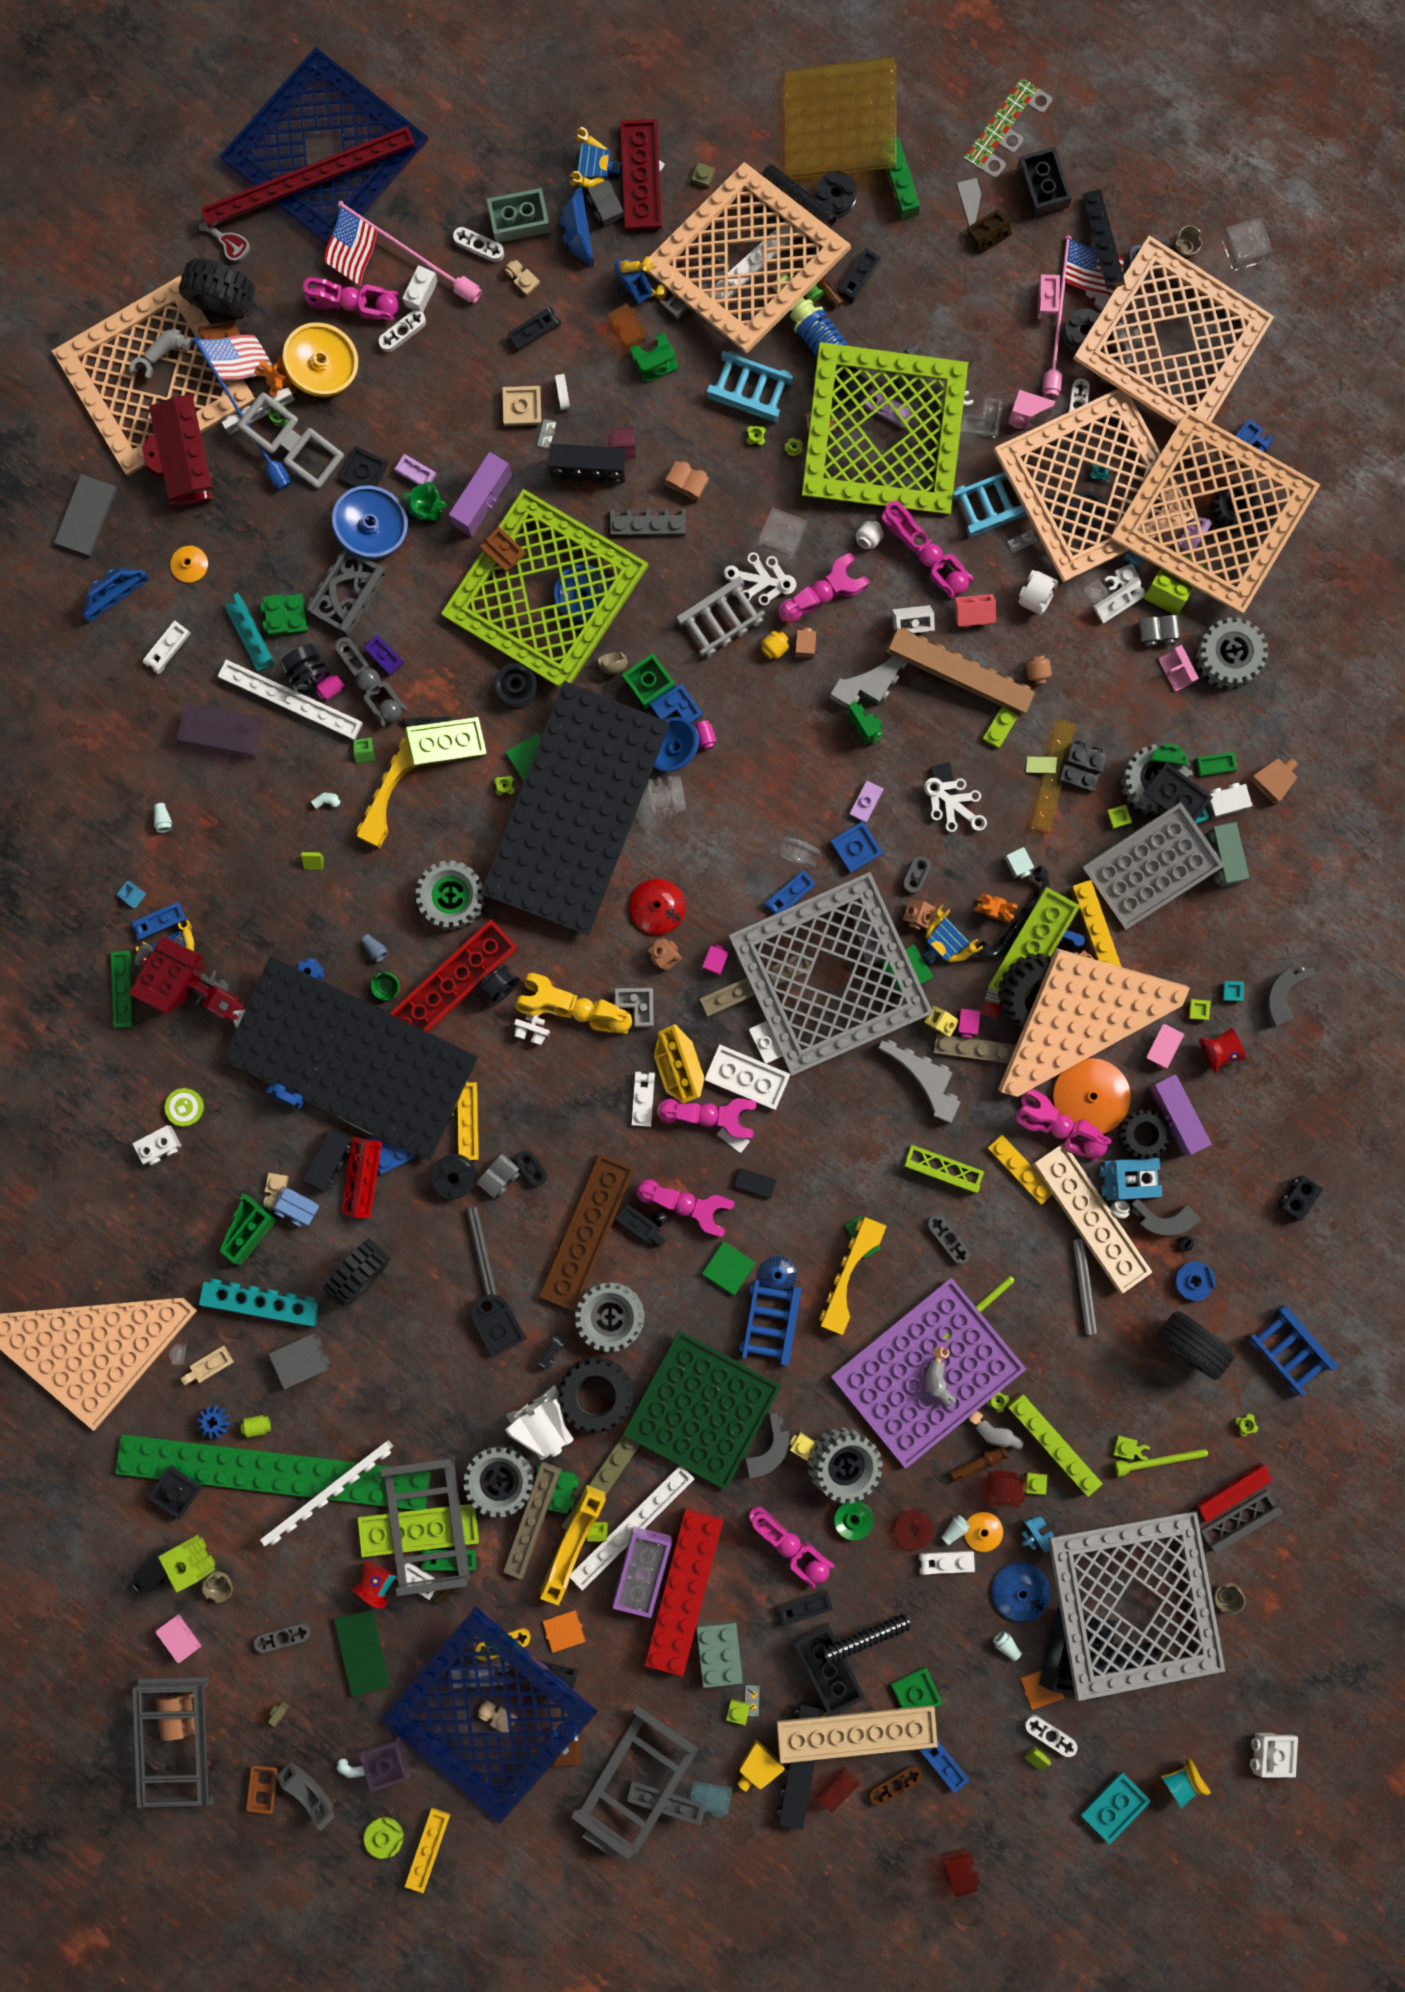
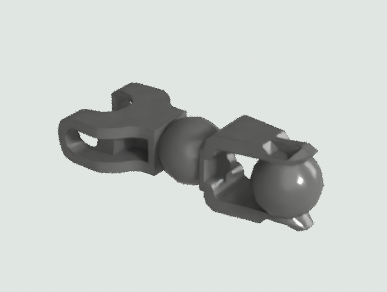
M347 637L340 638L336 642V650L356 677L358 687L365 691L364 699L376 715L380 725L385 727L386 722L393 723L398 721L402 711H407V707L398 698L389 683L380 681L378 672L369 667L353 642ZM345 648H350L348 652H343ZM386 689L393 699L384 700L377 709L371 698L373 695L379 694L380 690Z

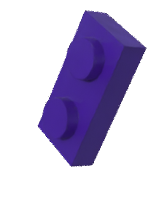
M378 634L364 646V649L390 676L404 663Z

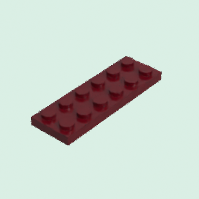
M657 119L620 120L625 230L662 229Z

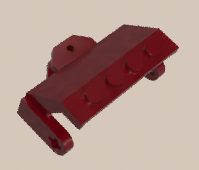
M193 394L175 396L157 404H150L149 411L154 435L149 436L143 444V456L147 472L158 479L164 478L170 509L213 501L211 491L196 492L212 489V483Z

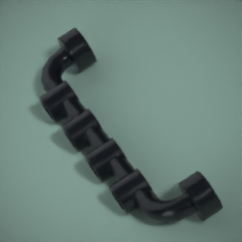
M1039 865L1032 871V878L1037 882L1042 881V886L1039 891L1032 895L1028 906L1022 908L1019 918L1010 924L1007 934L998 940V946L993 951H991V946L985 941L980 942L976 946V948L983 946L981 950L975 952L980 958H996L1003 951H1009L1013 944L1011 942L1012 938L1018 936L1022 925L1029 917L1046 887L1049 888L1050 882L1046 868Z

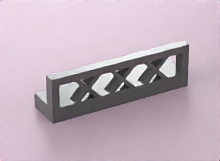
M1266 1490L1204 1527L1200 1532L1210 1549L1214 1553H1218L1283 1514V1512ZM1266 1497L1271 1506L1265 1510L1258 1509L1259 1500ZM1246 1508L1253 1510L1252 1518L1249 1520L1241 1519L1242 1511ZM1229 1518L1237 1520L1235 1528L1232 1530L1224 1529L1225 1522ZM1213 1528L1220 1530L1219 1537L1214 1541H1211L1206 1533Z

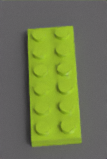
M1046 887L988 987L996 992L1000 991L1001 989L998 986L999 982L1003 981L1002 975L1004 971L1007 972L1010 969L1008 966L1011 963L1015 964L1020 957L1026 958L1027 954L1032 953L1035 956L1037 953L1051 956L1080 905ZM1035 982L1026 991L1024 1001L1026 1000L1028 994L1033 988Z
M473 1503L460 1505L466 1545L479 1543L476 1509L472 1506ZM450 1506L398 1512L403 1552L455 1546ZM390 1513L358 1517L362 1557L394 1554Z

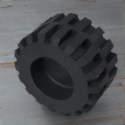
M1233 480L1231 485L1237 484L1238 481ZM1253 484L1245 485L1247 494L1257 492L1256 488L1253 489L1251 487ZM1242 486L1232 488L1234 498L1244 496ZM1229 490L1217 492L1211 503V515H1215L1213 521L1219 522L1217 525L1219 528L1221 526L1229 527L1238 524L1235 513L1231 512L1227 506V500L1231 499ZM1258 496L1249 498L1251 507L1261 505ZM1245 499L1240 500L1245 505V508H1247ZM1261 509L1252 511L1255 520L1261 513ZM1249 512L1239 514L1241 523L1251 521ZM1251 525L1243 526V530L1245 528L1248 529ZM1239 528L1231 529V533H1236Z
M1141 1110L1131 1113V1115L1124 1118L1125 1120L1121 1122V1128L1118 1130V1134H1120L1118 1140L1122 1144V1149H1125L1128 1155H1132L1136 1159H1149L1160 1155L1162 1151H1165L1166 1145L1170 1141L1168 1140L1170 1132L1167 1129L1169 1125L1165 1124L1163 1117L1150 1110ZM1141 1123L1148 1124L1154 1132V1140L1148 1146L1139 1145L1134 1138V1130Z

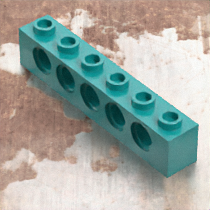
M211 1278L210 1282H203L199 1305L308 1326H317L321 1302H316L317 1298L305 1296V1299H299L297 1294L286 1293L283 1296L278 1295L279 1291L267 1289V1292L259 1291V1287L248 1286L247 1289L240 1288L241 1284L234 1282L224 1285L221 1284L222 1280ZM221 1289L227 1293L225 1300L219 1298V1291ZM240 1293L246 1296V1301L243 1304L239 1303L237 1299ZM259 1296L265 1300L263 1307H259L256 1303ZM278 1300L284 1303V1308L281 1311L275 1307ZM297 1303L303 1307V1312L300 1315L294 1311Z

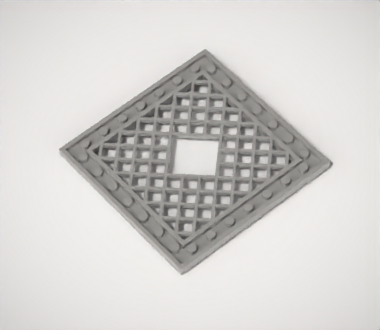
M871 872L729 935L791 1075H795L933 1014ZM861 898L863 904L858 903L854 900ZM849 903L846 912L836 909ZM852 903L862 907L859 917L849 914ZM865 909L868 913L871 922L862 919V915ZM831 911L828 920L818 917L822 914ZM834 911L845 915L841 925L831 922ZM847 916L857 919L854 930L844 926ZM814 918L811 928L801 925ZM817 919L827 923L823 933L813 929ZM860 921L870 924L867 935L857 931ZM829 924L840 928L836 938L826 934ZM796 926L793 936L784 933V931ZM799 927L809 930L806 941L796 937ZM872 927H874L879 939L869 936ZM842 929L852 932L849 943L839 939ZM812 932L822 935L819 945L808 942ZM855 934L865 937L862 948L852 944ZM775 935H778V938H777L775 944L772 943V942L766 941V939H769V938H771V937H773V936H775ZM781 935L791 938L788 949L778 945ZM824 937L835 940L832 950L821 947ZM868 939L878 942L875 952L864 949ZM794 940L804 943L801 954L791 950ZM761 942L760 947L757 951L755 944ZM837 942L848 945L844 955L834 952ZM764 943L774 946L771 956L760 953ZM880 944L887 957L877 954ZM807 945L817 948L814 958L803 955ZM850 946L860 950L857 960L847 957ZM776 948L787 951L783 961L773 958ZM819 950L855 963L842 998L806 985ZM863 951L873 955L870 965L860 962ZM789 952L800 956L796 966L786 963ZM760 956L769 959L766 969ZM876 956L886 960L882 970L872 966ZM802 957L812 961L809 971L799 968ZM771 961L782 964L778 974L768 970ZM888 962L890 963L894 974L885 971ZM858 964L868 968L865 978L855 975ZM784 965L795 969L791 979L781 975ZM871 969L881 973L877 983L867 979ZM797 970L807 974L804 984L794 980ZM768 974L777 977L774 987ZM884 974L894 977L891 987L880 984ZM853 977L863 980L860 991L850 987ZM780 978L790 982L786 992L776 988ZM896 979L902 992L893 989ZM866 982L876 985L873 995L862 992ZM792 983L802 986L799 996L789 993ZM879 987L889 990L886 1000L875 997ZM805 988L815 991L812 1001L801 998ZM848 990L859 993L855 1003L845 1000ZM776 991L785 994L782 1004ZM891 992L902 995L898 1005L888 1002ZM818 993L828 996L825 1006L814 1003ZM861 995L871 998L868 1008L858 1005ZM787 996L798 999L794 1009L784 1006ZM905 996L907 1003L901 1005ZM830 998L841 1001L837 1011L827 1008ZM874 999L884 1003L880 1013L870 1009ZM800 1000L810 1004L807 1014L797 1011ZM843 1002L854 1006L850 1016L840 1013ZM887 1004L895 1007V1009L884 1013ZM813 1005L823 1009L820 1019L810 1016ZM856 1007L866 1011L863 1021L853 1017ZM784 1009L793 1012L790 1021L788 1020ZM826 1010L836 1014L832 1024L822 1020ZM869 1012L878 1015L866 1021ZM795 1013L805 1017L802 1027L792 1023ZM838 1015L849 1019L845 1029L835 1025ZM808 1018L818 1022L815 1032L805 1028ZM851 1020L861 1023L848 1029ZM821 1023L831 1026L828 1036L817 1033ZM792 1027L800 1029L798 1038H796ZM833 1028L843 1031L831 1036ZM803 1031L813 1034L810 1044L800 1041ZM816 1036L825 1039L816 1044H813ZM799 1044L807 1046V1048L801 1049Z
M1197 1511L1048 1538L1077 1701L1225 1671ZM1169 1537L1165 1545L1157 1540ZM1173 1539L1180 1544L1176 1553L1168 1548ZM1151 1540L1147 1548L1139 1543ZM1154 1543L1162 1547L1158 1556L1150 1552ZM1133 1544L1129 1551H1126L1123 1547H1121L1123 1545ZM1136 1546L1144 1551L1139 1560L1132 1555ZM1115 1547L1110 1555L1102 1550ZM1118 1549L1126 1554L1121 1563L1113 1558ZM1096 1551L1092 1559L1085 1553ZM1165 1551L1173 1556L1168 1565L1161 1560ZM1181 1551H1182V1554H1183V1559H1182L1181 1557H1179V1554L1181 1553ZM1100 1552L1108 1558L1103 1567L1095 1562ZM1078 1554L1074 1560L1073 1555ZM1147 1554L1155 1559L1150 1568L1142 1563ZM1082 1556L1089 1561L1085 1570L1077 1565ZM1129 1557L1137 1563L1132 1572L1124 1566ZM1176 1559L1184 1564L1179 1573L1171 1568ZM1111 1561L1119 1566L1114 1575L1106 1570ZM1158 1562L1166 1567L1161 1577L1153 1571ZM1092 1565L1100 1569L1096 1578L1088 1574ZM1140 1566L1148 1571L1143 1580L1135 1575ZM1075 1568L1082 1573L1078 1581ZM1122 1569L1129 1574L1125 1583L1117 1578ZM1169 1571L1177 1576L1172 1585L1164 1580ZM1185 1571L1187 1579L1182 1576ZM1103 1573L1111 1578L1106 1587L1099 1582ZM1151 1574L1159 1579L1154 1588L1146 1583ZM1085 1576L1093 1581L1088 1591L1080 1585ZM1132 1578H1135L1162 1599L1143 1632L1113 1610ZM1180 1579L1188 1584L1183 1593L1175 1588ZM1114 1581L1122 1586L1118 1595L1109 1590ZM1162 1582L1169 1587L1165 1596L1157 1592ZM1096 1584L1104 1590L1099 1599L1091 1594ZM1079 1589L1086 1593L1082 1600L1080 1599ZM1172 1591L1180 1595L1175 1605L1168 1600ZM1188 1591L1190 1593V1599L1186 1596ZM1107 1593L1115 1598L1110 1607L1102 1602ZM1088 1597L1096 1601L1092 1610L1084 1606ZM1183 1599L1191 1604L1186 1613L1178 1608ZM1165 1603L1173 1607L1168 1617L1161 1612ZM1099 1605L1108 1610L1103 1619L1094 1614ZM1082 1609L1089 1613L1085 1621ZM1176 1611L1184 1616L1179 1625L1171 1620ZM1192 1611H1193L1194 1619L1190 1617V1614H1191ZM1111 1613L1118 1618L1114 1627L1106 1623ZM1158 1614L1166 1619L1161 1629L1153 1623ZM1092 1617L1100 1622L1095 1631L1087 1626ZM1187 1619L1195 1624L1190 1633L1182 1628ZM1121 1622L1129 1626L1124 1636L1117 1631ZM1169 1623L1176 1627L1172 1637L1164 1632ZM1103 1625L1111 1630L1106 1640L1098 1634ZM1151 1626L1158 1631L1154 1640L1146 1636ZM1086 1629L1093 1634L1089 1641L1087 1640ZM1132 1630L1140 1635L1135 1644L1127 1639ZM1180 1631L1187 1636L1183 1645L1175 1640ZM1195 1632H1197L1198 1640L1193 1636ZM1114 1633L1122 1638L1117 1648L1109 1643ZM1161 1635L1169 1639L1165 1648L1157 1644ZM1096 1637L1104 1642L1099 1651L1091 1647ZM1143 1638L1151 1643L1146 1652L1138 1647ZM1191 1639L1198 1644L1194 1653L1186 1649ZM1125 1641L1133 1647L1128 1656L1120 1651ZM1172 1643L1180 1648L1175 1657L1167 1652ZM1107 1645L1114 1650L1110 1659L1102 1655ZM1154 1646L1162 1651L1157 1661L1150 1656ZM1089 1649L1096 1654L1092 1662ZM1136 1650L1144 1655L1139 1664L1131 1659ZM1183 1651L1190 1655L1187 1657L1180 1658ZM1117 1654L1125 1658L1120 1668L1113 1663ZM1165 1655L1172 1659L1161 1662ZM1099 1657L1107 1662L1102 1672L1094 1667ZM1147 1658L1153 1662V1664L1143 1665ZM1129 1662L1135 1666L1133 1668L1125 1669ZM1110 1666L1117 1670L1106 1673Z

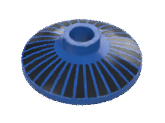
M772 1256L766 1259L760 1266L758 1273L759 1282L764 1288L788 1292L796 1283L797 1271L794 1264L788 1258ZM775 1272H781L782 1276L780 1279L774 1277Z

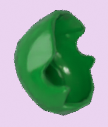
M391 972L378 973L371 981L372 993L376 998L383 1001L395 998L400 990V982L396 975Z

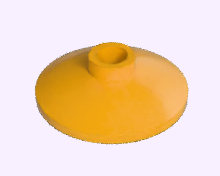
M184 546L173 554L170 562L171 571L178 580L185 583H193L200 580L206 574L208 559L201 549L195 546ZM186 560H191L189 565H185Z
M978 1512L967 1520L970 1527L968 1532L964 1534V1537L971 1548L980 1552H988L1000 1544L1003 1537V1528L996 1516L988 1512ZM983 1529L988 1531L986 1536H981Z

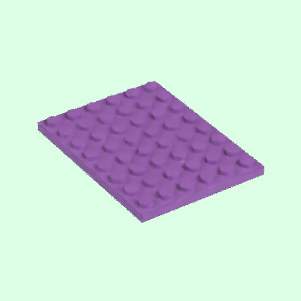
M950 1278L831 1375V1377L906 1469L1023 1373L1026 1368L956 1282ZM946 1334H951L950 1338H943ZM936 1347L949 1349V1356L942 1358L941 1363L945 1364L943 1379L946 1382V1389L956 1398L955 1403L949 1400L953 1404L950 1407H946L938 1397H933L927 1386L926 1374L931 1359H936L933 1354Z

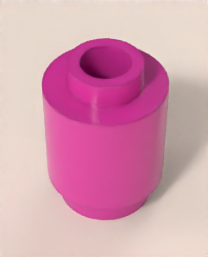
M335 673L333 676L329 675L316 685L318 689L315 691L322 700L326 698L328 701L339 693L345 685Z
M709 721L696 723L694 726L699 736V748L708 750L715 747L714 744L717 743Z

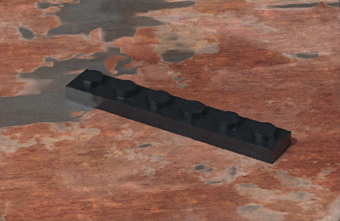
M1101 189L1082 194L1106 290L1125 285Z

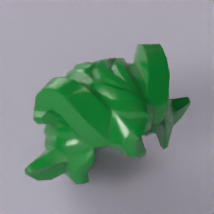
M424 482L414 487L411 493L403 492L401 497L408 501L409 515L417 517L419 520L437 521L442 513L440 508H447V504L440 500L439 492L431 482Z

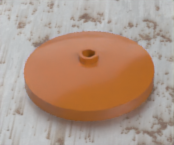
M1088 1058L1060 1073L1054 1084L1052 1100L1053 1106L1060 1110L1058 1115L1068 1116L1072 1119L1073 1123L1084 1119L1099 1129L1101 1134H1104L1116 1128L1123 1121L1129 1110L1131 1096L1128 1082L1117 1067L1101 1059ZM1091 1093L1096 1094L1095 1100L1090 1098Z

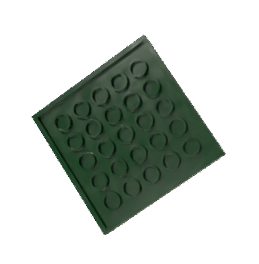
M678 1330L627 1424L623 1435L726 1490L777 1396L781 1385Z

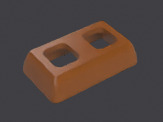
M257 1765L251 1767L246 1808L248 1812L266 1814L273 1812L277 1768ZM259 1772H270L271 1783H260L258 1780ZM257 1792L269 1793L267 1804L256 1802Z

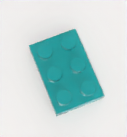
M1121 1771L1080 1815L1110 1845L1144 1810L1151 1800Z

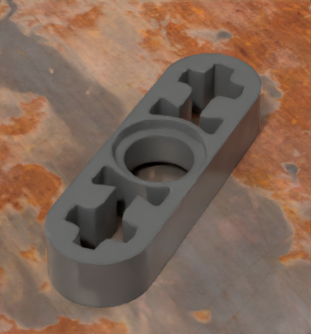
M939 1215L930 1217L928 1228L953 1261L959 1264L966 1263L969 1260L970 1253L946 1220ZM933 1219L941 1220L940 1226L942 1229L948 1228V1231H944L940 1237L937 1233L941 1231L937 1227H932L934 1224ZM946 1234L953 1235V1244L946 1245L943 1242V1237ZM957 1242L960 1244V1246L957 1247L960 1252L965 1251V1254L963 1255L964 1260H962L961 1258L956 1259V1256L958 1255L957 1252L954 1249L952 1250V1252L949 1250V1248H953L957 1244Z
M298 1623L262 1633L255 1639L254 1647L258 1652L265 1653L304 1642L311 1635V1627L307 1623ZM300 1627L302 1630L307 1631L304 1637L296 1635L293 1637L294 1641H292V1633L298 1632ZM280 1632L288 1635L286 1643L278 1641L277 1636ZM271 1635H273V1641L276 1646H273V1642L268 1643L266 1648L263 1645H259L262 1638H264V1641L271 1640Z

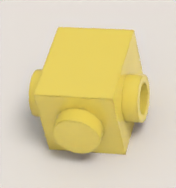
M933 1006V1014L928 1015L924 1023L950 1037L959 1020L945 1010Z
M799 1432L798 1435L794 1434L789 1442V1445H791L790 1451L807 1461L809 1457L813 1458L809 1453L811 1449L816 1450V1445L814 1444L816 1441Z

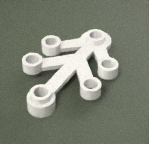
M754 552L748 555V561L754 565L760 575L739 571L735 566H728L724 570V577L729 581H733L741 576L743 580L758 582L749 590L742 591L743 593H749L748 601L753 595L768 585L777 586L768 594L760 595L759 602L762 605L769 604L770 600L780 593L790 594L796 588L795 579L783 573L778 565L777 558L774 556L768 557L766 564L774 570L778 579L769 576L759 560V555ZM751 555L757 556V560L755 562H752L750 560ZM771 558H774L776 561L773 566L768 563ZM729 570H734L735 575L733 577L728 576ZM784 581L790 582L789 588H784ZM762 596L768 597L767 603L761 602Z
M937 778L928 779L924 785V791L931 797L932 811L930 815L932 819L939 820L942 818L943 813L939 809L940 797L945 801L947 816L945 828L947 831L954 832L957 829L954 809L971 822V827L974 830L980 831L986 827L987 821L983 816H975L959 803L970 800L973 802L979 801L981 799L979 791L973 790L970 793L949 795L944 790L953 788L963 790L966 787V781L964 779H957L956 781L942 783ZM958 781H962L964 783L962 788H959L957 786ZM932 784H935L937 786V789L935 791H931L930 786ZM974 792L978 794V798L976 800L972 798V794ZM934 811H939L940 816L938 818L933 816ZM980 819L981 825L977 827L975 821ZM951 822L955 825L953 830L948 828V824Z

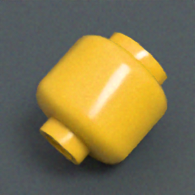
M772 631L761 641V651L769 659H778L789 649L787 643L789 639L783 632Z

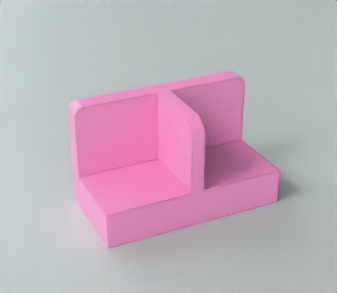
M1060 275L1040 276L1038 282L1037 319H1041L1043 314L1059 313Z
M1182 645L1158 659L1175 692L1195 683L1199 679Z
M1163 1024L1156 1039L1152 1041L1153 1045L1146 1058L1157 1063L1158 1067L1167 1069L1184 1034Z
M179 1614L156 1631V1634L177 1663H180L201 1647V1644Z

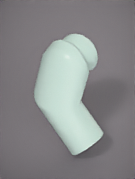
M326 792L311 801L316 809L325 803L331 804L334 808L340 805V800L336 794Z
M340 1759L337 1762L338 1772L345 1777L365 1776L364 1766L351 1767L348 1765L347 1759Z

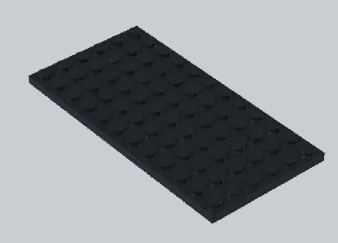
M563 681L481 895L589 936L670 723Z
M270 956L222 1061L271 1085L280 1084L286 1088V1092L290 1094L295 1092L303 1097L302 1100L427 1161H431L479 1056Z

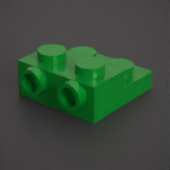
M302 593L288 596L279 594L263 597L264 602L260 603L262 613L266 614L263 627L270 637L308 632Z
M856 701L848 705L847 715L866 745L870 742L872 744L877 743L882 739L881 736L883 735L881 732V721L877 716L874 717L872 713L865 717L866 712L862 705H857Z
M540 1465L537 1468L536 1478L541 1467ZM561 1470L548 1510L568 1514L569 1509L573 1510L575 1498H572L573 1490H577L579 1479L576 1478L577 1473Z

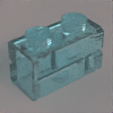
M693 1781L690 1799L707 1804L706 1812H712V1816L722 1818L729 1813L732 1787Z

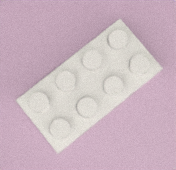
M719 1045L705 1081L776 1110L791 1074Z

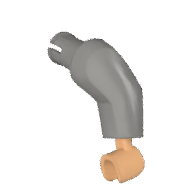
M936 1347L933 1351L936 1359H931L926 1374L927 1386L933 1397H938L946 1407H950L953 1404L949 1400L955 1403L956 1398L946 1389V1382L943 1379L945 1364L941 1363L942 1358L949 1356V1349Z
M978 1411L969 1416V1420L978 1425L976 1429L986 1442L1000 1447L1010 1446L1016 1450L1022 1448V1438L1014 1436L1011 1430L994 1428L986 1420L981 1422L980 1420L983 1415Z

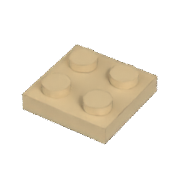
M540 386L503 387L504 426L541 425Z

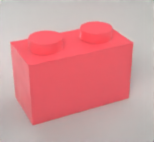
M993 594L955 598V619L958 626L971 627L977 624L987 626L991 623H996V601Z

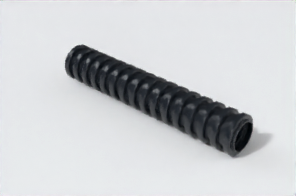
M773 164L768 165L764 169L762 174L764 178L827 227L831 228L835 224L837 215L820 203V201L816 200L815 197H812L810 193L791 180L790 177L783 174L781 170Z
M900 1614V1616L891 1618L889 1621L886 1620L884 1623H879V1625H874V1627H870L868 1630L865 1629L863 1632L853 1634L847 1637V1639L844 1638L842 1641L832 1643L831 1646L827 1645L825 1648L820 1649L821 1659L826 1665H830L831 1662L835 1663L836 1660L840 1661L842 1658L851 1656L852 1653L856 1654L858 1651L861 1652L863 1649H868V1646L872 1647L879 1642L882 1643L884 1640H889V1638L898 1636L900 1633L903 1634L905 1631H909L911 1627L910 1621L905 1614Z

